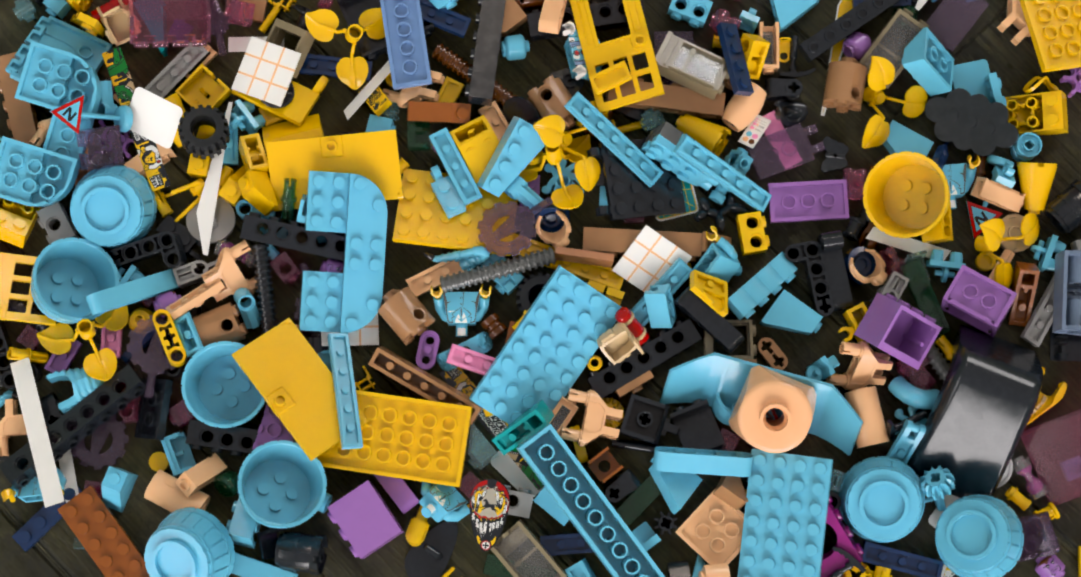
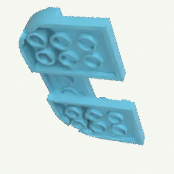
M31 41L14 98L53 110L84 95L82 112L97 114L101 100V84L94 68L86 60L73 53ZM53 115L43 148L2 136L0 143V198L31 207L50 206L65 198L76 182L95 118L81 117L78 135Z
M310 170L308 172L305 231L346 233L343 273L302 270L300 331L338 333L357 331L373 320L381 306L388 210L381 190L364 176L353 173Z

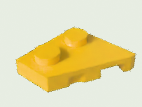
M82 12L73 14L70 19L71 22L81 26L86 30L85 32L95 37L97 35L104 37L105 28L100 22Z

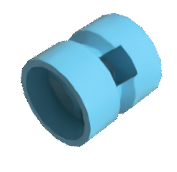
M1026 132L1019 136L1014 146L1010 147V154L1017 162H1028L1040 153L1042 140L1037 134Z

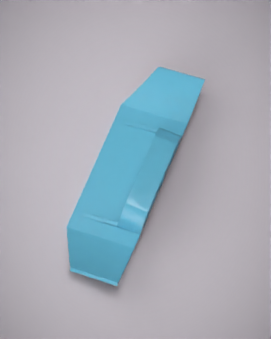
M716 352L685 362L669 370L660 403H692L698 399H707L715 417L721 423L729 425V418L750 369L760 364ZM760 365L813 387L817 397L814 416L808 433L828 441L848 456L851 455L863 421L833 384ZM774 408L778 418H780L783 412L780 409Z

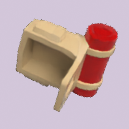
M111 0L91 11V17L105 26V35L111 44H115L116 47L131 41L142 33V26L138 18L132 15L130 8L133 7V0Z
M621 307L616 312L615 319L618 323L596 340L601 351L613 365L628 358L631 355L630 353L636 348L643 355L644 351L641 345L649 338L646 328L638 322L634 313L627 307Z

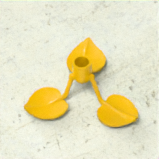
M372 8L364 11L359 17L360 25L352 24L348 29L343 28L342 30H336L339 26V19L333 11L319 9L307 12L305 14L306 27L315 39L321 42H329L332 40L334 33H345L346 40L352 43L350 58L344 57L339 60L336 65V74L340 81L352 90L360 88L367 78L368 64L363 57L354 58L356 42L359 41L365 31L371 39L379 40L385 37L381 8Z
M871 56L868 87L864 89L863 95L864 101L869 102V106L873 107L878 115H873L867 122L862 139V148L864 149L882 145L889 136L890 125L884 121L885 116L876 105L882 104L885 99L904 104L902 109L903 115L915 118L924 112L928 102L925 89L918 85L911 86L906 91L905 100L886 96L882 90H885L886 85L893 82L895 68L889 60L879 56Z
M590 101V103L597 109L596 102ZM604 113L603 115L608 119V113ZM548 115L538 120L533 125V128L538 132L542 142L547 147L556 148L561 145L563 151L573 153L582 159L575 163V176L585 191H591L601 174L599 162L592 156L586 158L585 155L568 147L573 140L571 134L587 130V128L584 126L571 131H564L565 121L559 115Z
M587 134L574 138L568 147L585 155L587 158V150L591 148L590 135ZM561 145L556 148L545 146L546 153L542 154L541 164H528L519 176L526 182L537 179L538 172L542 171L547 159L551 165H556L562 188L553 191L551 195L553 205L560 209L578 208L584 200L583 190L576 184L565 186L560 162L562 158L564 160L569 159L573 163L582 159L573 153L563 151Z
M1027 213L1023 217L1021 222L1022 235L1003 237L1005 224L999 218L989 219L979 225L984 236L979 235L976 237L974 247L976 251L987 252V256L993 257L1000 262L994 270V281L1006 288L1010 287L1013 280L1012 265L1009 262L1005 263L1002 258L993 254V252L998 250L1002 241L1023 239L1026 246L1033 245L1040 231L1039 220L1035 213Z
M128 306L105 312L95 318L97 323L91 322L89 319H82L77 323L75 334L68 324L57 323L56 326H50L38 332L37 338L47 351L56 355L68 353L72 347L71 342H75L78 335L84 340H89L95 353L87 355L84 359V371L93 379L108 381L116 372L117 357L109 348H104L98 352L92 339L96 334L94 327L101 329L106 327L109 331L121 330L129 320Z

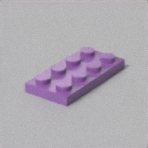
M847 179L768 183L767 185L768 193L772 195L769 201L770 223L850 218Z

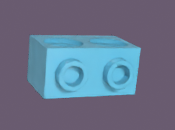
M672 0L667 14L676 21L683 20L688 22L691 27L703 28L713 2L709 0ZM682 3L686 8L680 10L676 7V4ZM695 10L702 11L703 16L697 17L694 15L693 12Z

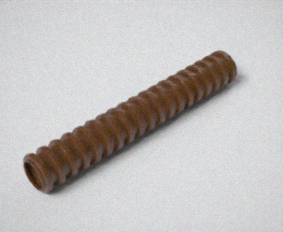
M442 43L439 44L433 51L432 58H437V61L442 62V65H447V68H451L452 72H457V75H461L462 79L466 78L468 83L471 82V78H468L469 66L473 65H469L467 60L463 61L464 58H459L458 54H453L454 51H449L448 47L444 48ZM495 81L492 99H496V102L501 103V106L509 98L517 96L513 95L512 91L508 92L507 88H503V85H498V82Z

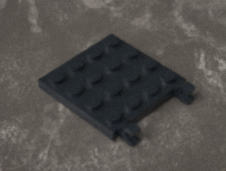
M646 138L632 139L630 141L641 149ZM602 142L599 143V147L587 150V157H601L608 205L595 208L596 216L609 215L610 221L686 213L681 180L672 171L662 168L661 164L656 160L650 159L664 173L649 188Z

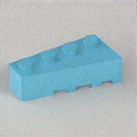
M513 116L477 182V186L499 197L544 148L545 144L532 124Z
M238 498V501L235 500L233 503L232 512L234 514L232 520H228L226 529L232 538L233 544L255 549L256 542H254L253 538L254 534L260 531L261 524L256 522L247 513L241 504L240 498Z

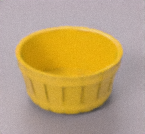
M903 151L893 153L880 160L869 172L863 188V204L868 218L880 231L893 237L912 238L929 232L943 219L950 203V188L944 172L929 157L916 152Z

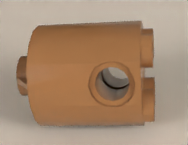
M842 57L841 61L830 62L822 106L825 108H837L836 111L839 113H848V110L861 111L868 70L866 66L852 57Z
M553 75L549 76L543 81L544 84L539 88L534 87L527 92L528 100L535 106L542 118L548 115L561 116L566 125L564 131H567L576 124L575 117L564 107L572 98V95L560 78H554ZM549 94H552V97L549 100H546V97Z
M405 287L402 290H395L393 288L382 297L385 303L379 308L378 313L406 346L415 339L414 336L417 334L421 336L422 333L428 330L427 327L436 321L409 287Z
M229 302L193 317V322L203 346L214 342L218 343L219 341L239 342L246 339L245 335L249 332L244 322H240L238 316L241 314L237 304L232 305ZM226 319L232 321V329L225 327L224 322Z

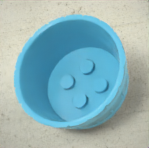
M119 164L102 165L89 171L76 185L70 202L71 219L78 233L92 243L110 249H115L144 238L151 230L155 222V214L157 213L155 193L152 192L146 178L136 170Z
M69 237L52 242L51 245H48L41 251L32 269L31 294L35 304L44 315L60 323L74 324L82 319L93 320L102 314L92 316L86 296L119 285V274L113 259L102 247L87 239Z
M219 341L218 343L208 344L203 349L198 350L186 364L181 380L183 400H185L184 402L188 410L193 413L192 415L199 421L204 422V424L216 428H232L242 425L255 417L265 403L262 395L232 357L234 352L245 346L241 343Z
M276 440L264 443V445L255 448L245 458L239 470L238 494L241 504L256 522L271 528L298 526L314 516L324 501L327 479L326 474H324L323 465L318 458L310 461L296 442Z
M874 456L859 461L847 471L838 489V495L841 498L839 511L843 516L844 522L858 536L872 542L887 543L905 537L915 529L924 512L925 493L921 490L920 478L910 466L893 457Z
M982 494L964 496L951 503L941 514L935 530L936 548L943 563L959 577H1002L1013 569L1022 554V546H1024L1022 524L1014 510L998 498Z
M193 507L175 510L160 523L146 544L144 561L146 562L145 566L149 576L229 577L235 563V550L228 530L220 523V520L205 510Z

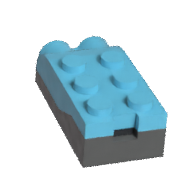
M667 121L650 131L640 149L648 158L659 162L665 170L672 171L681 181L694 186H700L706 191L712 186L719 184L674 152L681 135L684 134Z

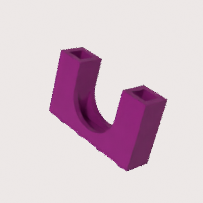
M829 495L826 523L836 532L837 543L835 546L849 552L861 563L863 562L862 554H864V551L859 543L855 544L852 539L854 536L852 530L848 525L845 527L843 524V516L838 508L834 509L831 504L833 500ZM831 549L823 554L820 577H828L833 574L837 569L844 567L849 559L845 558L838 551L835 552Z

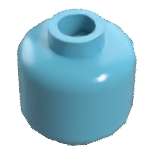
M521 34L506 36L504 41L501 42L502 56L506 57L508 61L525 59L527 52H530L529 41L525 40Z

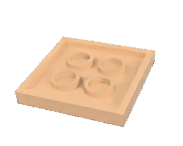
M713 490L675 533L709 565L729 564L741 549L744 514L713 494Z

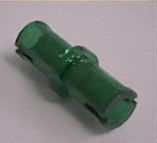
M284 178V189L281 196V201H283L282 219H287V211H289V220L294 219V203L297 201L295 196L297 180L291 178V186H289V178Z

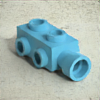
M738 147L737 150L732 149L724 158L726 163L744 176L749 171L750 165L754 160L748 156V151L741 147ZM718 184L708 198L722 205L726 199V193L730 191L721 184Z

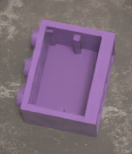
M962 264L942 299L940 309L994 338L1011 309L1017 293Z
M877 293L854 335L918 370L942 328L935 324L937 320L928 315L923 317L922 311L914 307L911 308L910 304L889 293H886L885 296Z
M369 480L327 507L330 511L327 513L328 517L341 528L338 530L341 537L346 541L349 540L352 545L349 549L355 558L365 559L404 532L372 481Z

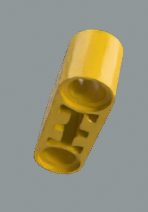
M159 309L153 314V324L169 363L174 367H181L186 362V352L170 313L167 310ZM164 315L168 318V321L165 324H158L156 322L157 318ZM166 329H168L170 336L173 337L174 347L172 348L169 341L165 340L167 339ZM180 352L183 358L177 362L171 359L172 354Z

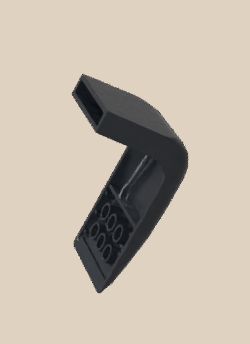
M960 325L953 340L951 365L926 421V432L907 464L916 472L915 474L919 478L924 476V470L930 471L931 466L937 469L940 465L943 469L948 468L955 478V489L951 490V495L959 498L977 494L994 495L1040 395L1043 370L1036 351L995 336L993 338L984 332Z

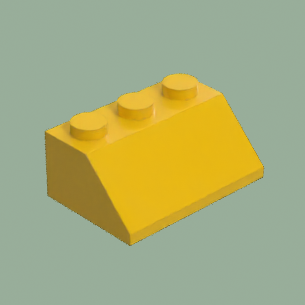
M319 113L307 116L301 127L289 121L262 127L266 154V142L324 136Z

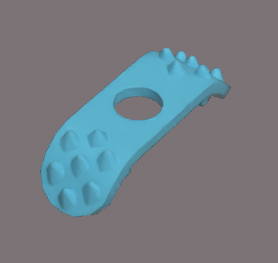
M483 331L458 345L462 347L467 346L473 351L485 354L492 349L493 343L489 334ZM450 349L437 355V362L444 371L457 368L446 363Z

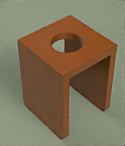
M608 446L586 463L601 484L624 468L623 465H619L609 452ZM603 460L610 463V469L607 472L599 470L598 465Z

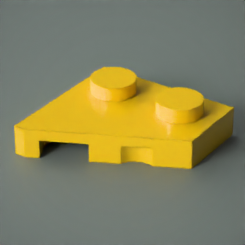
M694 269L690 273V290L720 316L725 317L728 314V282Z

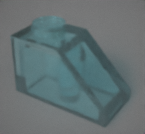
M472 424L470 427L468 447L470 459L468 462L475 470L479 468L482 471L500 455L479 429Z

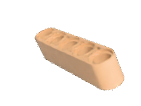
M544 0L538 25L539 32L559 34L568 0Z

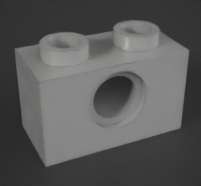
M58 202L37 211L39 216L37 221L42 229H46L48 233L46 239L50 245L59 239L69 237L80 238L62 203ZM60 222V228L53 230L54 223Z
M505 485L509 496L515 495L518 498L516 506H509L508 515L529 519L534 495L530 494L531 490L519 488V491L511 490V486Z

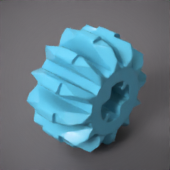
M940 465L937 469L931 466L930 471L924 470V476L920 477L921 490L928 498L932 497L935 501L938 497L944 500L945 495L951 496V490L955 489L954 476L948 468L943 469Z

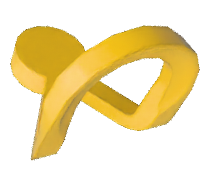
M1035 76L1027 82L1023 91L1026 94L1030 93L1040 86L1041 83L1046 85L1049 91H1057L1059 88L1050 82L1048 76ZM1038 79L1039 81L1029 89V87Z

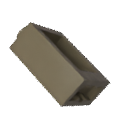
M276 18L266 41L280 46L286 33L300 38L295 48L296 52L301 53L293 78L296 79L315 38L307 30Z
M727 320L733 327H745L746 355L727 356L738 359H754V356H757V346L753 344V337L756 336V325H752V320ZM703 330L704 356L713 353V338L705 330Z

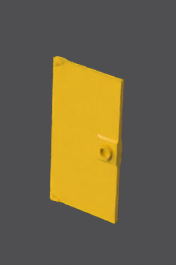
M396 129L266 142L270 182L278 203V207L274 209V212L299 209L303 194L307 195L309 170L358 174L371 180L381 190L385 200L404 199Z
M290 317L232 354V357L310 461L341 441L332 373ZM359 410L360 425L363 427L369 421Z

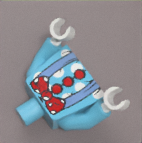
M569 21L563 24L562 27L566 29L563 31V35L569 36L564 44L571 77L572 79L576 78V80L584 79L590 81L577 29H575L574 23ZM603 65L596 67L597 73L600 72Z

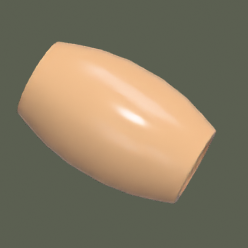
M751 82L754 91L752 95H733L724 110L723 123L736 132H740L750 125L764 105L767 93L753 82Z

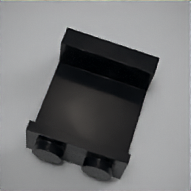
M707 399L695 400L691 403V406L686 408L684 406L678 407L670 414L674 425L679 426L678 436L683 448L719 450L726 447Z

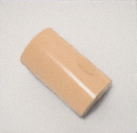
M876 386L857 388L844 393L845 399L863 421L856 440L857 449L889 442Z
M161 469L153 476L144 494L145 499L171 513L187 507L206 510L211 496L200 490L187 498L175 483L178 478Z

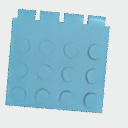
M51 15L48 18L41 16L34 26L35 29H32L24 42L26 44L20 46L14 55L16 59L12 58L5 71L10 74V78L18 82L20 81L31 41L83 58L97 73L104 63L102 53L112 50L113 45Z

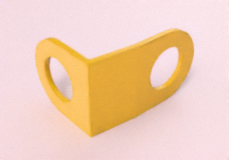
M790 37L779 38V61L781 63H786L790 60ZM781 53L787 54L786 60L780 58Z

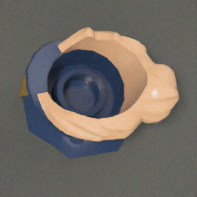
M543 201L533 212L534 226L538 236L546 244H552L554 248L556 246H568L570 242L568 237L571 233L569 209H560L554 206L552 201Z
M858 246L846 253L844 262L848 279L859 285L871 283L873 286H880L885 283L888 277L885 272L886 264L876 250Z

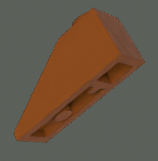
M408 101L407 121L466 124L470 122L471 104Z
M1019 261L1015 263L1011 290L1016 292L1017 295L1009 310V325L1026 326L1030 319L1040 270L1035 263Z

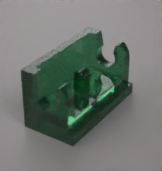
M407 121L408 150L430 151V122Z

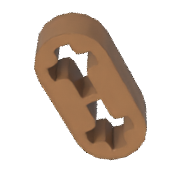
M764 337L760 339L757 343V351L771 368L785 369L788 359L771 338ZM762 342L765 344L769 342L771 344L769 349L772 354L768 350L763 351L761 349L763 347ZM772 355H775L777 359H783L782 367L774 365L775 359Z

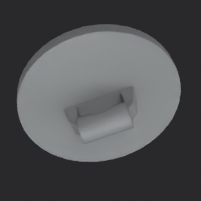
M219 197L216 202L210 244L226 239L232 233L236 223V216L232 206ZM198 203L187 213L186 225L192 237L201 241L196 215Z

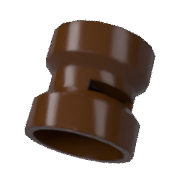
M496 313L490 315L480 324L483 329L488 330L489 337L492 340L508 329L504 323L499 322V316Z

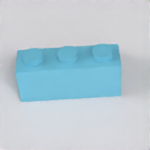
M925 27L904 48L902 65L912 75L913 79L925 89L930 97L952 91L955 59L928 27Z

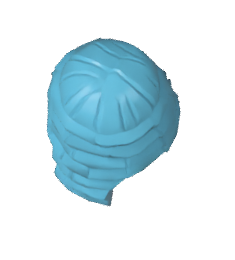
M83 367L81 369L69 368L60 372L55 371L46 376L50 383L58 381H70L72 383L74 395L58 404V408L63 414L106 382L89 377Z

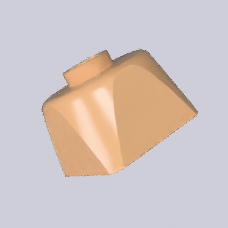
M758 365L750 369L728 422L731 429L753 447L768 453L786 452L797 447L805 439L813 420L817 395L813 387ZM777 408L783 412L782 416L776 420L766 418V413L770 409Z

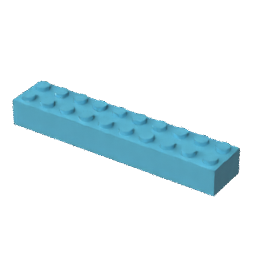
M551 424L516 447L612 577H665Z

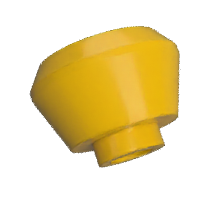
M147 308L134 310L128 320L130 329L139 335H144L154 328L152 311Z

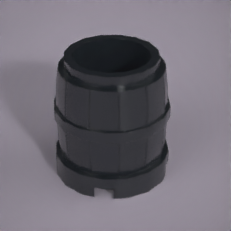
M1077 179L1067 189L1056 195L1046 206V210H1044L1048 220L1063 234L1071 233L1081 226V181Z
M285 532L280 534L275 548V564L285 570L305 572L319 576L324 570L327 559L324 547L328 548L327 536L319 534L315 536L305 534V532Z

